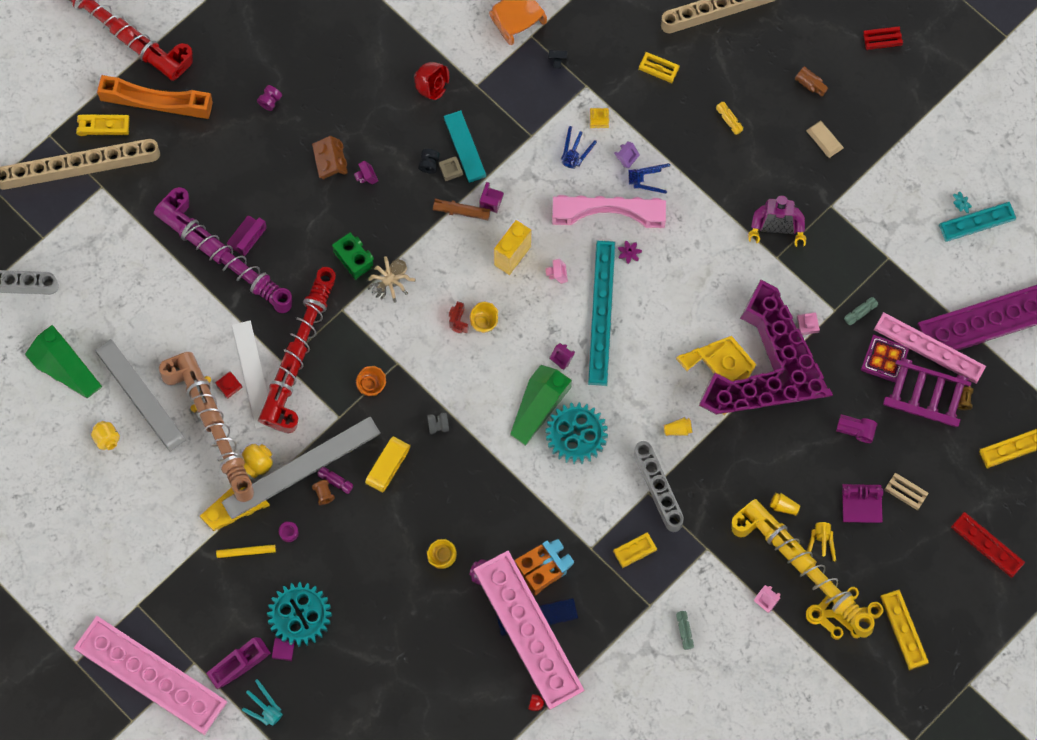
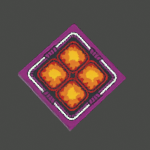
M873 335L861 371L896 383L901 366L895 365L896 360L901 361V358L906 359L909 348Z

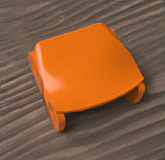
M502 0L489 11L492 21L509 45L514 44V34L526 30L538 20L543 25L547 23V16L544 10L535 0Z

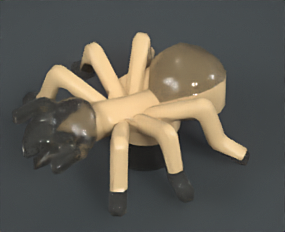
M385 256V272L380 266L371 267L375 271L378 270L384 277L373 274L365 278V281L381 280L382 282L371 283L368 290L373 287L372 295L377 293L376 298L381 296L380 299L382 300L386 295V287L389 286L393 302L396 303L397 300L393 287L399 286L402 292L408 295V291L400 283V279L405 278L412 282H415L416 279L410 278L405 274L407 271L405 261L396 259L389 268L388 258Z

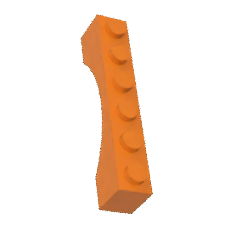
M101 75L97 90L100 101L205 119H209L213 104L211 93L195 90L184 92L159 91L132 84L121 78Z

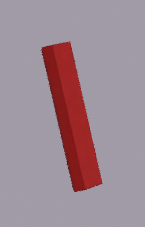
M965 512L952 525L951 528L1011 578L1025 564L1021 558Z

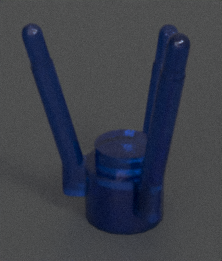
M569 126L561 160L564 166L575 169L576 166L580 167L582 161L593 149L597 141L594 140L579 158V153L576 149L583 132H579L572 150L568 151L572 126Z
M667 163L628 170L629 185L634 184V189L641 188L666 194V190L642 185L640 182H644L645 174L661 172L662 168L670 167L671 164Z

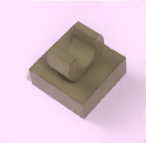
M456 156L439 162V167L445 181L463 175Z

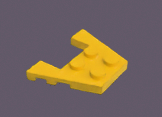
M732 336L681 354L676 358L686 371L690 370L700 360H703L713 373H717L731 381L749 378L756 366L755 362Z

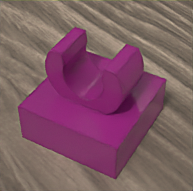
M366 161L358 164L361 171L354 174L357 181H360V183L368 181L372 185L379 181L372 165Z
M559 343L555 346L549 359L564 370L569 366L575 351L571 352L567 349L566 344L562 345Z

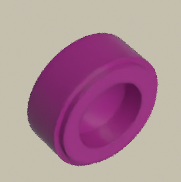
M284 522L279 527V536L283 541L292 542L298 537L299 531L293 522Z

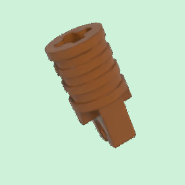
M805 66L795 77V80L812 93L816 92L822 97L828 90V87L822 83L823 80Z

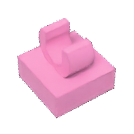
M561 259L553 260V267L546 268V276H549V279H556L560 284L568 282L566 264Z
M816 312L797 315L798 327L802 335L819 333L820 329Z
M765 585L754 601L769 613L780 600V593L775 594L771 590L773 587Z

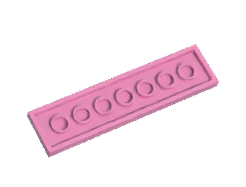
M509 551L474 568L473 571L548 709L550 710L585 691Z
M98 616L95 617L74 647V650L204 736L228 703L225 699Z

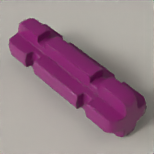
M322 466L318 471L320 478L328 480L330 484L338 489L342 488L343 492L349 494L353 489L352 483L349 481L345 482L344 478L332 471L329 472V469Z

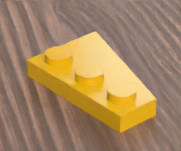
M231 487L204 511L200 518L212 531H216L241 517L249 516L255 511L270 505L265 500L238 517L231 519L222 504V501L234 495Z

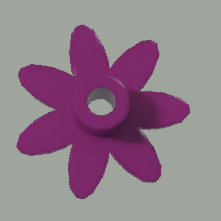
M625 241V247H618V250L623 252L619 255V259L626 257L627 264L631 262V258L639 261L636 254L642 253V250L636 249L637 242L630 246L629 242Z

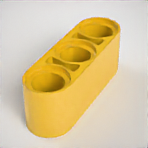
M393 436L367 476L365 483L383 493L409 452L410 445Z

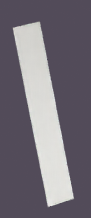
M250 320L233 324L232 327L255 427L260 428L265 426L258 421L268 393Z

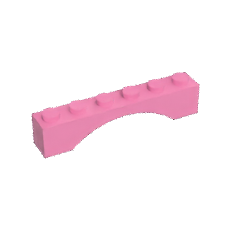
M558 195L553 197L552 225H572L589 215L617 213L638 221L646 228H665L666 200L660 198L646 200L640 197L624 199L623 197L605 198L603 196H596L595 198H587L582 195L576 197Z

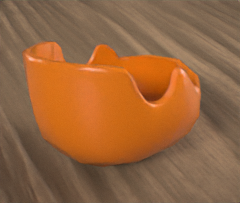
M376 366L363 368L356 378L357 389L361 394L368 397L376 396L386 385V375L382 369Z

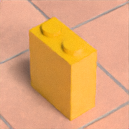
M515 220L494 248V266L510 275L531 248L532 230Z

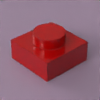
M231 371L215 382L227 399L243 388Z

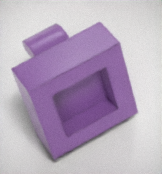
M627 141L625 145H620L621 150L614 154L624 167L630 168L640 154L634 144Z

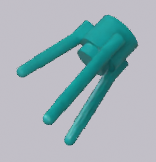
M256 679V684L272 707L270 705L267 707L253 693L247 690L246 693L264 710L262 712L264 717L246 708H242V711L262 721L266 726L268 724L274 726L283 716L280 712L282 709L276 705L264 686Z

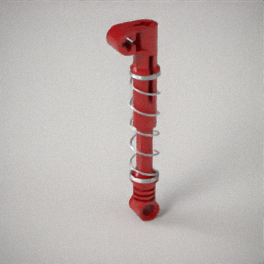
M69 0L76 10H87L90 13L89 19L93 18V16L103 23L101 29H104L106 26L110 28V33L114 35V39L118 38L127 45V49L131 48L140 55L142 61L149 62L172 81L176 80L191 66L193 57L192 49L189 45L184 43L178 44L167 54L156 41H150L148 35L141 34L137 31L135 25L128 24L124 20L123 15L113 16L110 5L100 6L99 0L98 3L94 0ZM103 6L109 7L110 12L104 9Z
M322 267L318 270L310 294L303 301L307 311L303 319L297 317L302 323L297 335L290 334L296 338L294 342L289 343L287 350L284 349L285 355L280 366H277L279 368L275 379L269 385L270 391L258 418L261 424L284 433H292L298 426V415L296 412L284 406L287 398L294 391L292 386L297 383L296 376L298 371L303 368L302 361L304 356L310 351L306 341L316 336L313 324L322 321L323 316L321 313L325 312L327 308L326 302L334 286L336 276L334 270L330 267ZM328 276L331 280L325 282L321 277ZM319 313L321 315V319L319 321H315L317 314ZM311 329H313L315 333L314 336L308 337ZM286 372H288L289 374L286 378L285 383H283ZM278 392H281L278 401L275 400ZM283 414L284 419H282L281 424L277 423L280 415ZM288 419H291L292 421L289 425L285 424Z

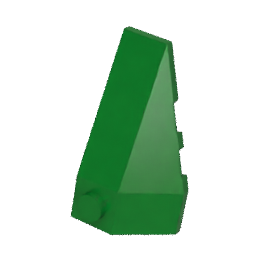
M53 325L40 333L25 353V356L37 370L46 373L54 380L63 383L87 399L102 388L99 381Z
M540 365L529 379L510 435L526 446L572 388V380L557 369Z

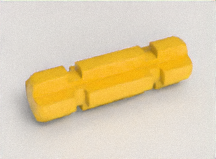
M725 102L719 103L716 106V110L719 114H722V118L728 126L732 127L731 130L734 134L741 133L743 131L741 123L737 122L738 119L728 109Z

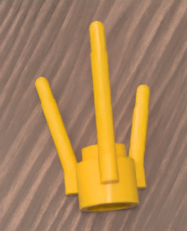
M818 522L815 524V529L811 531L807 552H811L815 537H817L818 541H822V556L825 557L826 541L829 540L832 560L836 561L831 524Z

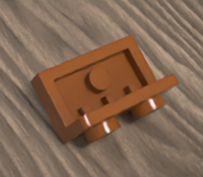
M328 136L312 144L319 178L325 179L338 172L341 174L348 173L346 168L347 161L343 154L344 147L339 139Z

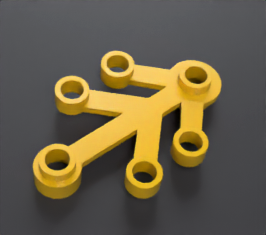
M850 587V588L847 590V592H849V591H855V592H856V596H854V600H855V599L858 597V595H859V591H858V589L855 588V587ZM828 596L819 605H811L807 609L806 619L808 622L814 625L821 624L831 632L833 639H840L843 636V630L841 627H835L827 618H835L850 631L853 638H860L854 634V628L847 622V619L845 620L843 616L836 614L832 609L825 610L832 602L825 603ZM872 602L868 607L862 608L863 611L870 614L874 619L879 618L883 613V606L879 602ZM871 609H876L878 613L872 614ZM817 612L819 614V617L814 618L812 616V613ZM838 630L841 635L835 636L833 632Z

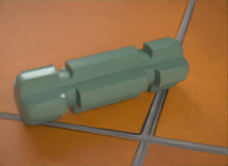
M874 297L866 300V303H862L852 313L847 314L844 320L848 325L854 324L856 319L859 320L869 313L870 309L873 310L877 307V300Z
M677 612L676 617L677 622H679L681 640H683V649L694 648V642L691 639L692 633L689 621H687V612Z

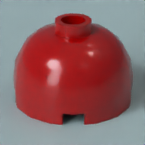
M428 62L422 65L414 76L416 90L428 99L437 100L441 98L446 89H443L445 82H449L448 68L436 62Z

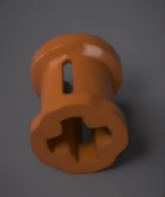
M328 480L319 481L312 486V489L316 491L319 498V505L328 504L335 499L329 490Z

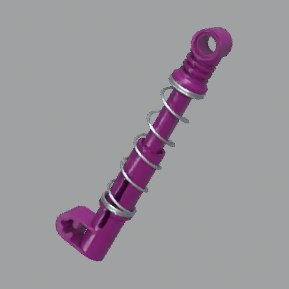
M181 187L173 189L157 205L154 215L178 232L179 237L183 241L188 240L196 246V250L200 249L210 257L209 260L213 259L218 264L223 263L226 265L223 271L227 267L239 275L237 281L242 277L251 284L250 292L260 295L269 301L277 312L286 313L291 309L292 295L289 290L279 288L278 285L270 280V276L266 272L260 274L258 266L249 268L246 265L245 256L235 257L231 246L224 245L219 241L217 235H211L206 231L204 225H199L197 220L194 218L190 219L184 214L190 204L186 189ZM240 257L244 258V259H245V264H244L242 261H240L238 258H240ZM252 268H257L259 273L257 274ZM280 299H285V300H287V301L282 303V302H279L278 300H280Z

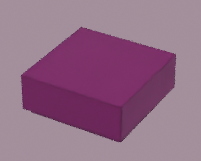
M275 638L272 659L292 661L295 641L290 645L289 640L282 642V639Z

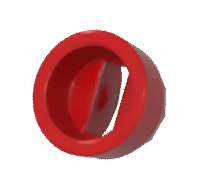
M532 694L528 710H541L544 705L542 697Z

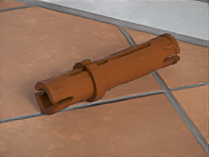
M436 198L433 205L434 211L446 212L449 215L457 214L489 220L490 209Z

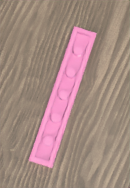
M884 312L874 328L875 331L958 375L967 377L968 380L977 384L986 367Z

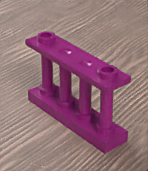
M901 358V361L896 360L895 365L901 366L892 395L884 398L883 405L957 428L961 419L956 418V410L963 387H970L972 382H969L965 376L957 375V377H952L913 365L911 360ZM911 369L919 372L912 398L908 403L900 401V394L907 371ZM926 375H930L938 379L930 405L925 409L919 407L920 403L918 401ZM945 380L957 383L948 412L945 414L938 413L937 406Z

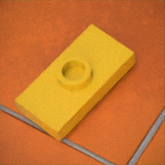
M647 532L614 549L613 553L623 569L657 551V548Z

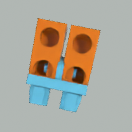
M559 539L550 543L547 540L542 545L514 560L534 596L560 577L566 575L567 570L574 564L569 554L561 559L557 555V553L564 549Z

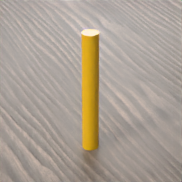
M265 545L216 550L217 558L274 553L276 552V546Z

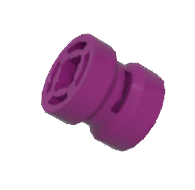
M267 85L264 89V94L259 96L257 102L264 109L272 111L275 107V102L281 99L282 94L275 87Z

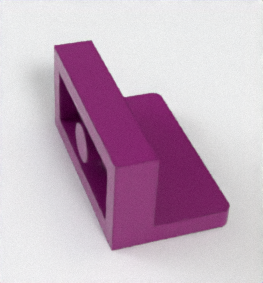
M247 216L228 240L227 245L231 246L234 251L242 256H246L267 229L265 221L260 217L255 220L251 216Z

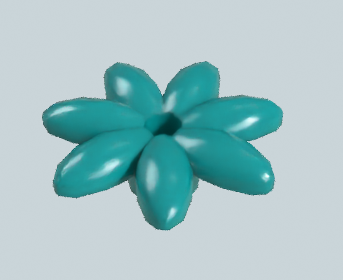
M960 191L958 195L954 193L953 196L956 200L953 203L960 212L964 209L966 213H969V208L972 205L967 202L968 197L963 198V194Z

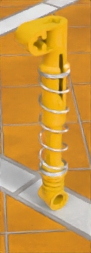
M757 499L752 500L733 517L732 532L734 535L746 537L754 529L758 528L765 536L769 545L773 544L776 547L775 550L778 549L788 560L787 563H791L801 573L800 577L806 574L815 583L813 590L819 587L828 596L825 603L830 601L834 603L832 611L843 616L845 620L847 619V622L854 628L856 635L864 638L872 634L875 624L874 618L863 611L862 608H859V605L854 601V596L850 592H841L837 588V578L828 579L824 575L825 566H816L817 562L812 558V552H807L800 545V540L794 539L787 532L786 525L779 523ZM744 515L752 522V524L748 520H746L745 527L742 526L744 524L745 519ZM822 566L824 568L823 573L819 570L818 567ZM831 580L837 581L836 586L831 582ZM866 622L869 624V627L863 629L859 626V623Z

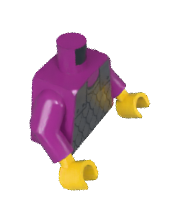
M778 196L777 199H768L765 205H762L754 212L751 225L753 230L748 233L749 242L752 236H757L756 243H759L758 229H760L761 232L795 234L797 232L795 246L797 247V240L799 239L804 241V246L806 245V236L803 235V232H805V217L799 208L795 207L794 201L788 200L785 196Z

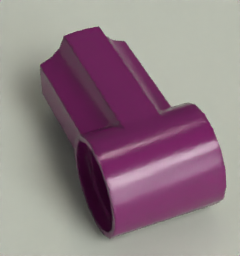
M841 414L836 431L854 436L861 442L872 443L877 423L871 419L863 418L859 420Z

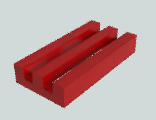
M900 26L863 31L866 50L903 45ZM895 38H897V40H894V41L869 43V42H871V41H885V40H887V39H895Z

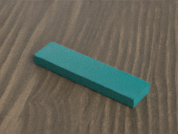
M462 111L445 115L444 121L468 182L485 178V170Z
M1009 201L939 224V228L945 242L1015 221L1016 215Z

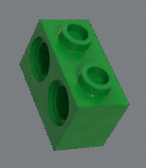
M350 232L335 242L332 248L334 254L356 280L373 268L374 258L368 250L365 251L362 248L361 240L357 236L354 237ZM346 246L353 247V249L349 251L345 250L344 248ZM357 260L365 261L361 265L355 263Z

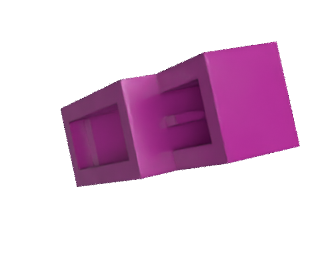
M254 637L240 649H235L206 674L216 689H220L253 668L271 653L261 638Z

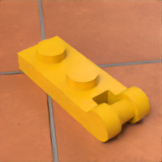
M78 115L77 122L79 127H77L76 134L79 136L129 135L130 118L129 115ZM91 123V127H86V124Z

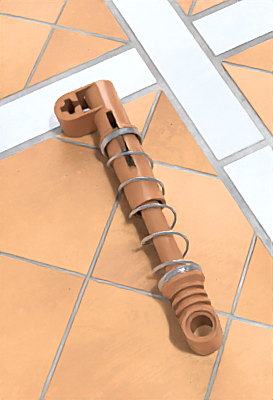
M184 352L162 361L159 371L165 384L175 385L185 381L187 395L192 397L191 403H194L198 410L197 417L201 418L205 426L203 431L212 432L215 439L211 442L210 446H218L221 455L217 458V461H222L220 469L223 474L227 475L236 499L240 502L251 500L254 496V490L244 468V459L242 455L234 453L237 443L235 440L228 438L230 428L224 424V414L218 410L217 399L211 394V385L207 379H204L192 352ZM197 385L199 386L201 393L198 392L196 388ZM223 425L228 428L229 433L227 437L222 428ZM228 440H231L235 443L234 451H232V448Z

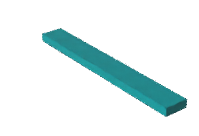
M597 240L588 385L607 386L615 241Z

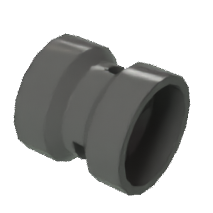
M440 413L438 416L433 414L427 415L430 434H434L437 431H449L447 413Z

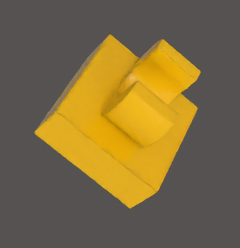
M590 108V128H609V108Z

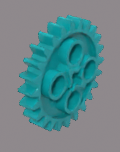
M578 402L577 407L570 403V408L563 405V411L556 409L557 416L551 414L552 421H547V426L550 428H546L545 433L550 434L546 436V441H551L548 443V448L554 447L552 454L559 452V460L564 456L565 463L572 459L574 465L576 460H580V463L583 464L585 458L591 462V455L597 458V451L603 452L602 446H606L607 443L604 439L608 438V434L605 433L608 430V426H602L605 423V419L599 420L601 413L594 414L595 407L588 410V404L582 408L580 402ZM584 418L586 423L579 424L576 420ZM567 426L569 430L562 432L559 430V427ZM576 431L577 433H580V435L577 436V434H573V432ZM592 435L595 439L588 441L585 439V436ZM573 442L577 447L570 449L567 444Z
M299 582L298 587L295 588L293 583H291V589L288 590L283 586L284 593L277 591L278 599L275 597L271 598L275 604L268 605L269 609L272 610L267 612V616L272 618L268 620V624L273 625L271 627L272 632L277 631L276 638L283 636L282 642L289 640V644L292 645L296 641L298 647H300L301 642L304 641L306 646H308V640L311 639L315 643V636L322 638L321 630L328 631L325 624H331L330 620L327 619V617L332 616V613L327 611L331 609L330 604H325L328 601L327 597L321 598L323 591L316 593V586L310 589L309 583H307L305 588H303L301 582ZM301 598H308L307 604L300 605L298 603ZM290 600H294L309 629H305ZM285 607L291 608V612L287 615L281 614V610ZM311 614L318 616L316 621H308V617ZM293 624L301 626L296 632L290 630Z

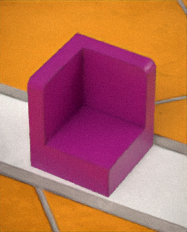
M486 182L479 200V207L498 213L504 193L490 188V183Z

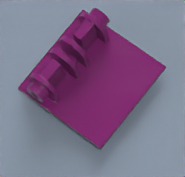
M842 484L843 522H883V488H881V485Z

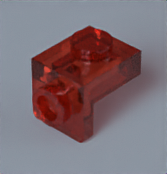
M457 301L455 307L452 306L448 316L450 317L449 327L456 333H468V324L460 321L465 307L464 303Z

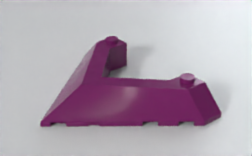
M760 280L740 319L757 327L773 372L762 373L736 381H731L714 373L701 397L699 406L717 415L833 396L830 388H827L823 380L824 376L817 363L815 364L812 358L813 355L799 328H796L787 305H784L780 297L781 293L775 286Z

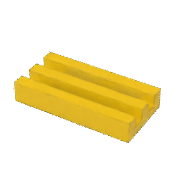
M646 52L638 70L673 83L680 65ZM647 59L652 60V61H654V62H656V63H659V64H661V65H664V66H666V67H669V68L673 69V71H671V70H669V69H666V68H664V67L661 66V65H658V64H654V63H652V62H649V61H647Z

